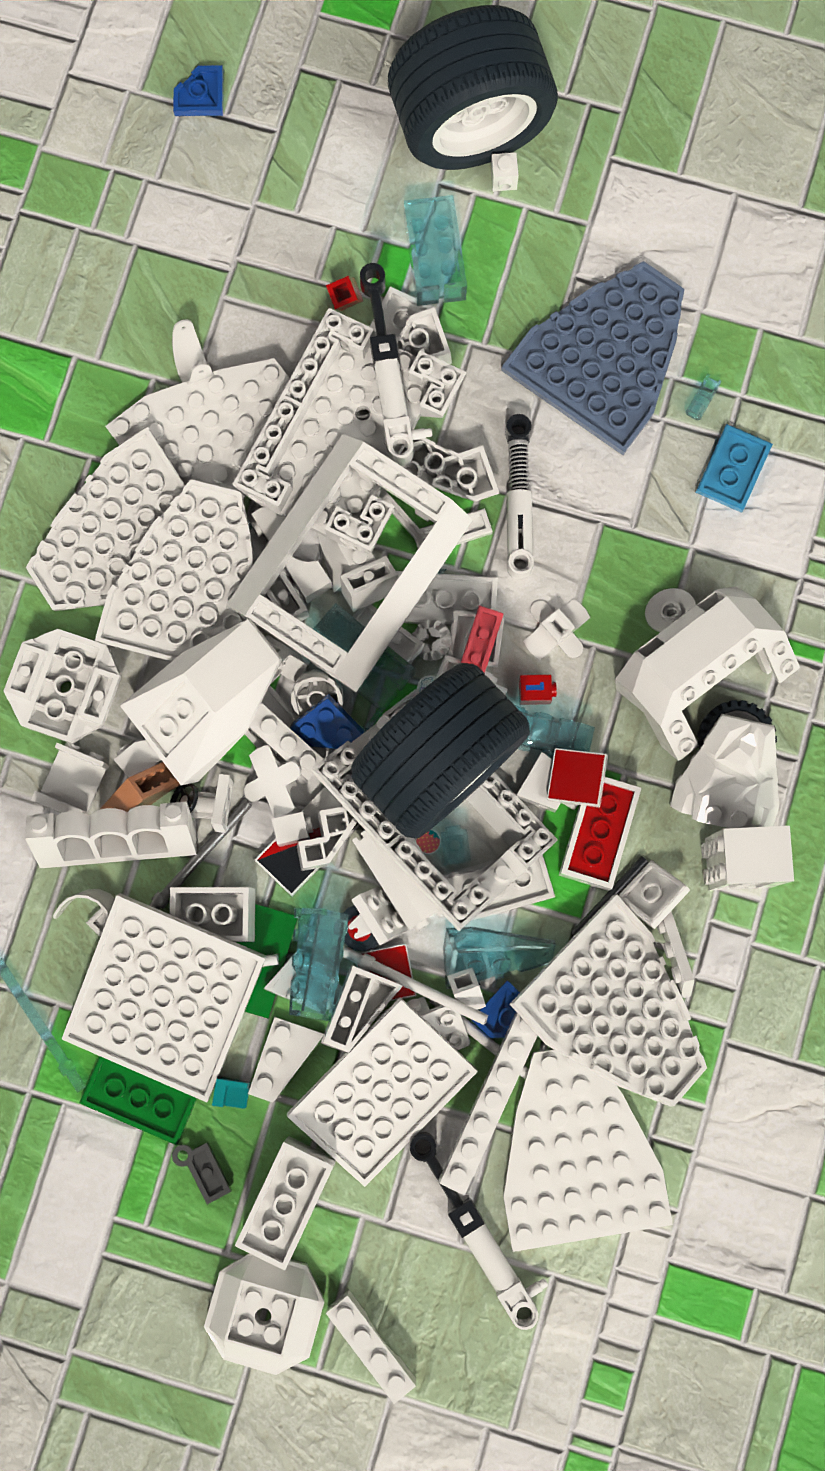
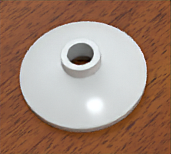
M678 588L666 589L655 594L649 600L645 609V618L652 629L662 632L696 606L692 595L685 590Z

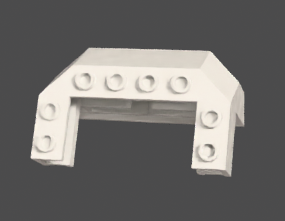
M738 587L715 590L635 651L616 677L615 683L616 690L644 712L661 747L680 761L699 746L682 712L689 704L753 655H755L761 670L766 674L773 671L779 683L798 670L800 666L785 631L755 598Z

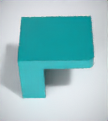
M222 1077L216 1078L212 1106H229L245 1109L248 1103V1092L251 1082Z

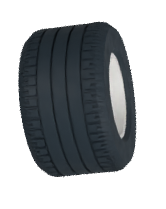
M481 5L469 7L432 21L413 34L401 46L388 72V89L410 152L420 162L437 169L459 170L490 163L492 154L513 153L530 142L545 128L553 115L558 101L557 87L534 24L523 13L506 6Z
M460 663L430 683L377 732L352 763V779L358 788L385 814L384 816L396 826V829L402 835L410 838H420L467 799L521 746L530 734L529 722L523 713L507 699L504 693L496 687L478 666Z

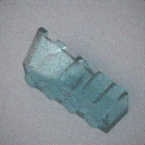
M515 705L527 718L530 730L529 736L518 750L529 752L531 748L541 750L548 757H554L555 748L590 751L595 727L560 718L559 722L553 721V716L542 712H535L533 715H530L524 707Z
M295 908L294 918H299L298 929L293 930V941H297V953L292 956V966L296 971V977L291 980L289 1015L321 1021L331 1020V1015L334 1011L335 991L339 984V968L344 955L343 945L348 931L347 922L349 915L319 908Z

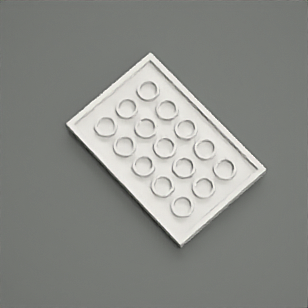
M400 997L368 1029L349 1053L346 1052L287 1112V1117L365 1187L478 1071L475 1066Z

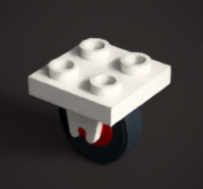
M380 886L353 898L352 902L354 905L348 907L342 913L338 922V930L342 941L355 951L370 950L378 944L382 945L407 931L405 923L398 912L395 911L390 899Z

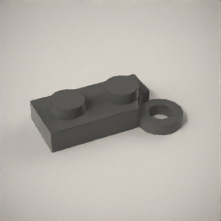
M208 1142L194 1150L185 1144L179 1145L173 1150V1162L181 1167L188 1166L207 1205L232 1191ZM181 1150L186 1151L188 1154V1158L184 1161L178 1158V1153Z

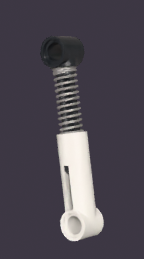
M514 414L507 421L505 431L510 449L509 487L511 488L507 492V570L509 575L516 580H523L529 577L534 564L532 492L528 490L529 483L527 481L529 479L527 477L529 474L527 472L529 470L527 468L529 466L527 464L529 462L527 459L529 457L526 456L529 454L527 446L530 442L532 425L530 419L524 414ZM520 426L525 431L517 434L513 432L512 428ZM518 529H522V549H518ZM523 560L526 562L527 567L525 569H517L514 566V562Z

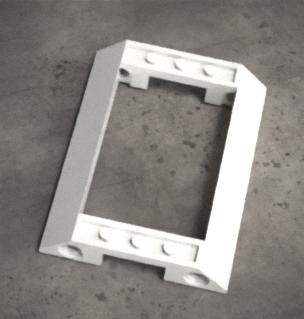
M343 434L226 606L246 620L251 619L258 628L269 635H273L312 661L315 666L357 693L473 519L452 499L364 441ZM350 468L358 472L359 477L371 485L375 482L413 507L415 514L427 522L429 520L432 521L435 525L350 651L346 652L264 596L350 472Z
M415 689L386 711L369 730L352 743L349 741L344 743L310 771L450 923L460 931L556 843L558 839L495 772L466 800L511 848L460 894L418 848L396 829V826L384 816L385 814L354 783L351 766L361 750L377 732L420 693Z

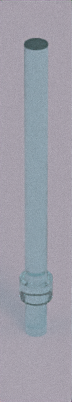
M0 956V976L59 1064L58 1069L63 1077L67 1076L77 1093L86 1088V1085L75 1070L77 1066L72 1059L67 1058Z

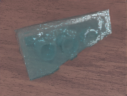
M464 927L460 931L456 928H446L443 945L446 989H452L447 976L469 968H473L478 984L481 985L480 981L495 976V979L498 980L504 978V973L514 970L524 972L547 965L553 959L556 946L555 940L477 927Z

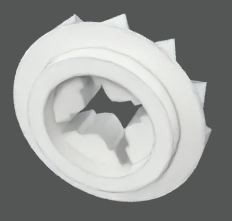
M426 620L418 624L417 629L412 635L421 642L429 638V633L433 637L440 638L432 643L433 647L430 644L424 643L425 647L419 653L423 660L436 661L443 658L449 651L451 634L447 626L442 622Z

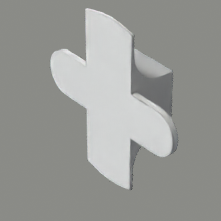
M575 599L563 608H558L555 612L544 601L533 603L531 614L540 626L523 641L529 652L541 660L558 645L568 657H579L583 652V645L573 632L590 619L587 610Z
M269 745L262 746L249 755L258 778L245 786L244 795L251 802L266 796L274 818L282 817L295 809L290 791L291 788L297 786L296 780L301 775V768L294 761L281 764L274 757Z

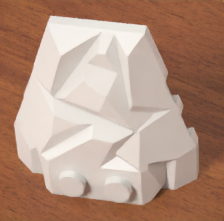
M721 714L704 739L703 746L696 755H693L690 765L683 775L680 774L676 780L670 807L681 813L692 815V819L725 828L774 826L779 809L774 725Z

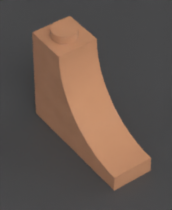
M161 762L127 778L100 809L116 808L128 812L137 806L152 805L165 794L178 787L180 783L167 766Z

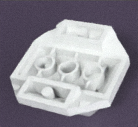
M56 629L35 639L22 642L5 685L4 693L22 727L74 743L104 726L122 677L107 645ZM70 681L72 684L71 689L66 693H61V685L64 682Z
M248 1253L220 1270L204 1328L224 1360L277 1375L310 1357L325 1299L312 1276L308 1264L291 1259L286 1270H283ZM261 1308L268 1309L271 1313V1319L268 1321L259 1319L257 1310Z

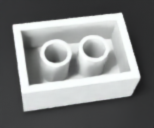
M170 887V915L233 942L255 941L254 888Z

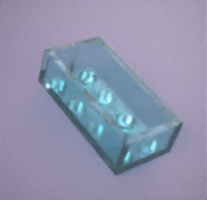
M453 195L405 200L404 223L416 305L438 304L439 299L442 298L444 303L466 300L467 281Z
M335 603L313 630L346 652H349L365 626ZM388 646L357 692L383 713L397 696L396 688L401 691L415 675V668Z

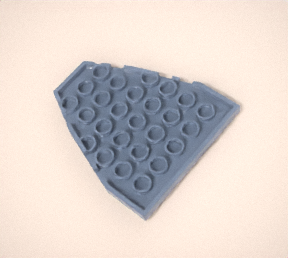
M643 261L635 265L631 270L623 271L605 283L602 281L569 302L567 307L550 315L548 320L532 327L503 364L501 371L614 450L624 455L654 414L677 340L684 288Z

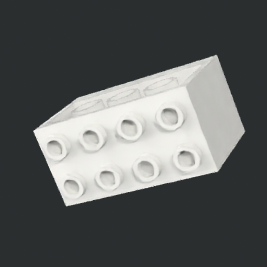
M790 826L726 828L705 838V843L701 845L702 858H706L707 869L703 870L704 884L708 885V891L772 888L794 881Z
M288 1136L277 1154L235 1246L278 1268L286 1270L336 1160Z

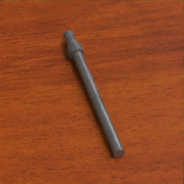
M244 799L228 817L226 833L214 832L197 851V855H194L161 892L158 891L151 898L152 902L149 906L158 910L165 908L170 902L168 900L170 898V887H180L252 807L248 801Z

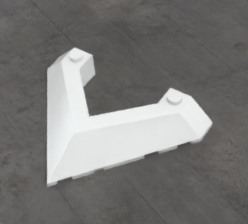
M435 307L411 315L399 336H396L397 347L414 356H417L419 351H422L448 364H452L451 352ZM360 410L356 417L359 420H367L371 413L368 410ZM427 438L413 440V458L409 464L402 467L433 488L474 502L499 494L483 445L462 453H456L436 445L435 442ZM404 447L401 453L406 452L407 448Z

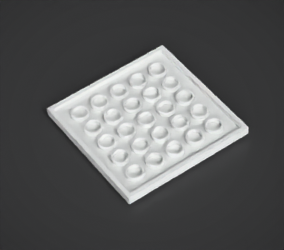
M119 893L114 900L62 1040L208 1102L214 1090L216 1078L220 1075L267 956Z

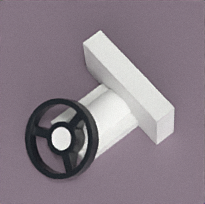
M219 774L216 793L198 792L197 787L191 783L179 785L174 791L170 803L176 802L181 793L179 802L187 801L192 818L211 819V825L215 832L226 833L234 783L230 775ZM190 786L192 788L190 794L185 790L186 787Z

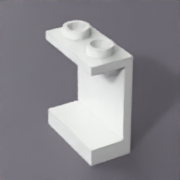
M66 742L65 745L56 743L55 748L59 752L41 792L35 791L31 800L60 813L82 812L88 814L109 765L103 762L104 757L90 751L86 755L79 752L81 747L69 742Z

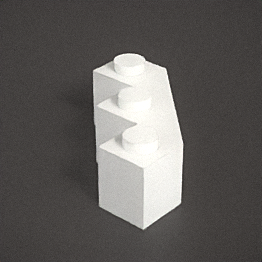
M343 805L342 807L319 811L317 816L321 838L299 841L297 843L301 871L328 866L356 825V819Z

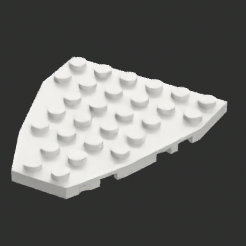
M275 358L219 369L212 372L213 376L189 385H187L188 381L146 395L105 426L119 445L148 427L185 485L192 479L240 491L232 484L290 378Z
M148 427L104 455L100 460L101 464L92 475L89 474L85 479L86 483L77 494H73L50 525L52 527L45 540L40 542L36 555L27 564L26 569L52 610L60 611L104 605L112 584L115 585L123 573L122 569L124 566L129 564L136 553L135 549L158 516L161 517L171 506V501L182 493L185 487L183 480Z
M192 479L185 485L182 493L171 501V506L161 517L158 516L135 549L136 553L129 564L124 566L122 569L123 573L115 585L112 584L109 589L95 638L96 642L172 662L184 651L246 620L226 606L254 565V549L243 495L240 491Z
M616 894L598 910L510 1005L547 1046L619 1087L667 1106H675L707 1069L704 1057L699 1051L700 1045L697 1036H693L688 1020H691L689 1011L674 979L670 980L664 968L666 962L663 956L659 957L653 942H655L652 933Z
M554 1049L533 1052L530 1067L523 1084L522 1094L516 1108L506 1183L503 1192L512 1251L673 1225L663 1169L617 1085Z

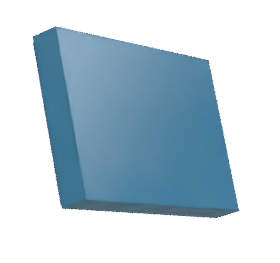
M726 424L695 493L742 513L773 444Z

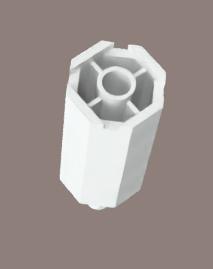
M366 830L361 833L363 839L359 841L355 837L352 840L409 931L413 928L416 932L422 930L430 924L428 919L435 914L438 918L443 916L438 908ZM407 837L424 855L415 839Z

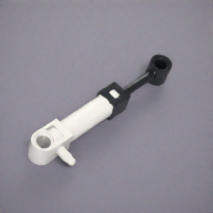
M369 263L363 266L360 271V287L364 295L371 298L377 336L370 337V348L378 385L387 453L389 459L400 466H405L413 458V440L431 437L432 429L421 428L411 430L401 379L396 335H387L381 295L386 288L385 271L381 265ZM370 278L378 279L375 283H370L367 280ZM397 446H404L407 448V451L397 453L394 449Z
M419 1132L410 1141L411 1155L418 1161L426 1162L438 1181L443 1168L435 1157L437 1154L435 1138L427 1132ZM421 1139L427 1140L431 1145L430 1150L425 1154L419 1153L415 1148L416 1143ZM440 1184L453 1208L448 1210L449 1218L461 1238L465 1240L513 1324L521 1330L533 1328L538 1321V1311L532 1297L542 1292L548 1286L547 1281L541 1279L525 1288L487 1228L483 1217L472 1199L468 1197L462 1201L456 1191ZM521 1307L531 1309V1315L527 1319H520L516 1316L517 1311Z

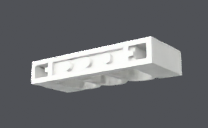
M187 801L160 804V807L142 805L134 807L128 812L116 808L97 810L91 815L82 812H64L54 816V813L27 815L25 839L40 868L197 855L196 829Z

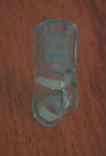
M710 374L706 375L686 410L687 416L695 420H701L722 382L721 380L717 382L710 378ZM704 386H705V387H707L708 389L712 390V393L709 394L708 392H706V391H704V390H702V389H703Z

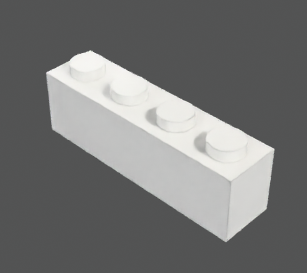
M318 534L334 594L341 591V575L376 560L372 552L349 549Z

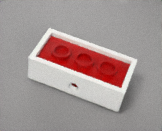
M605 777L600 807L579 805L558 876L607 891L613 888L641 792L640 787Z

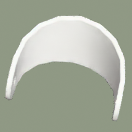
M187 319L177 322L172 332V349L175 366L182 383L188 381L187 385L213 376L211 367L207 364L193 323Z
M87 889L64 900L55 911L53 918L57 919L75 898H88L96 902L104 910L108 918L115 898L110 893L101 889Z

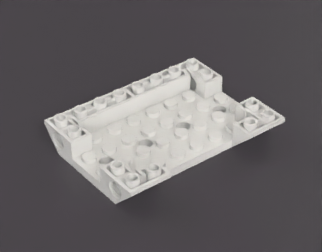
M328 308L232 484L235 488L259 505L286 517L343 434L364 441L388 457L378 385L370 348V337H375L373 328ZM398 348L407 415L409 416L411 430H414L420 417L443 418L466 372L425 352L419 351L418 355L414 356ZM360 410H368L371 413L367 420H359L356 415ZM397 446L394 451L401 453L404 446ZM350 468V472L310 530L349 549L371 553L395 506L377 498L382 490L381 486L375 482L371 485L359 477L358 472Z

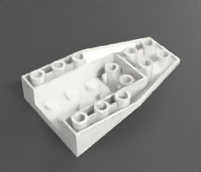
M247 619L181 653L120 706L180 785L196 783L248 731L282 658L252 620Z

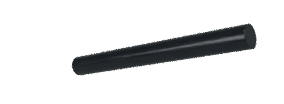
M640 856L615 883L613 888L603 896L571 931V934L575 936L613 895H619L649 862L643 856Z

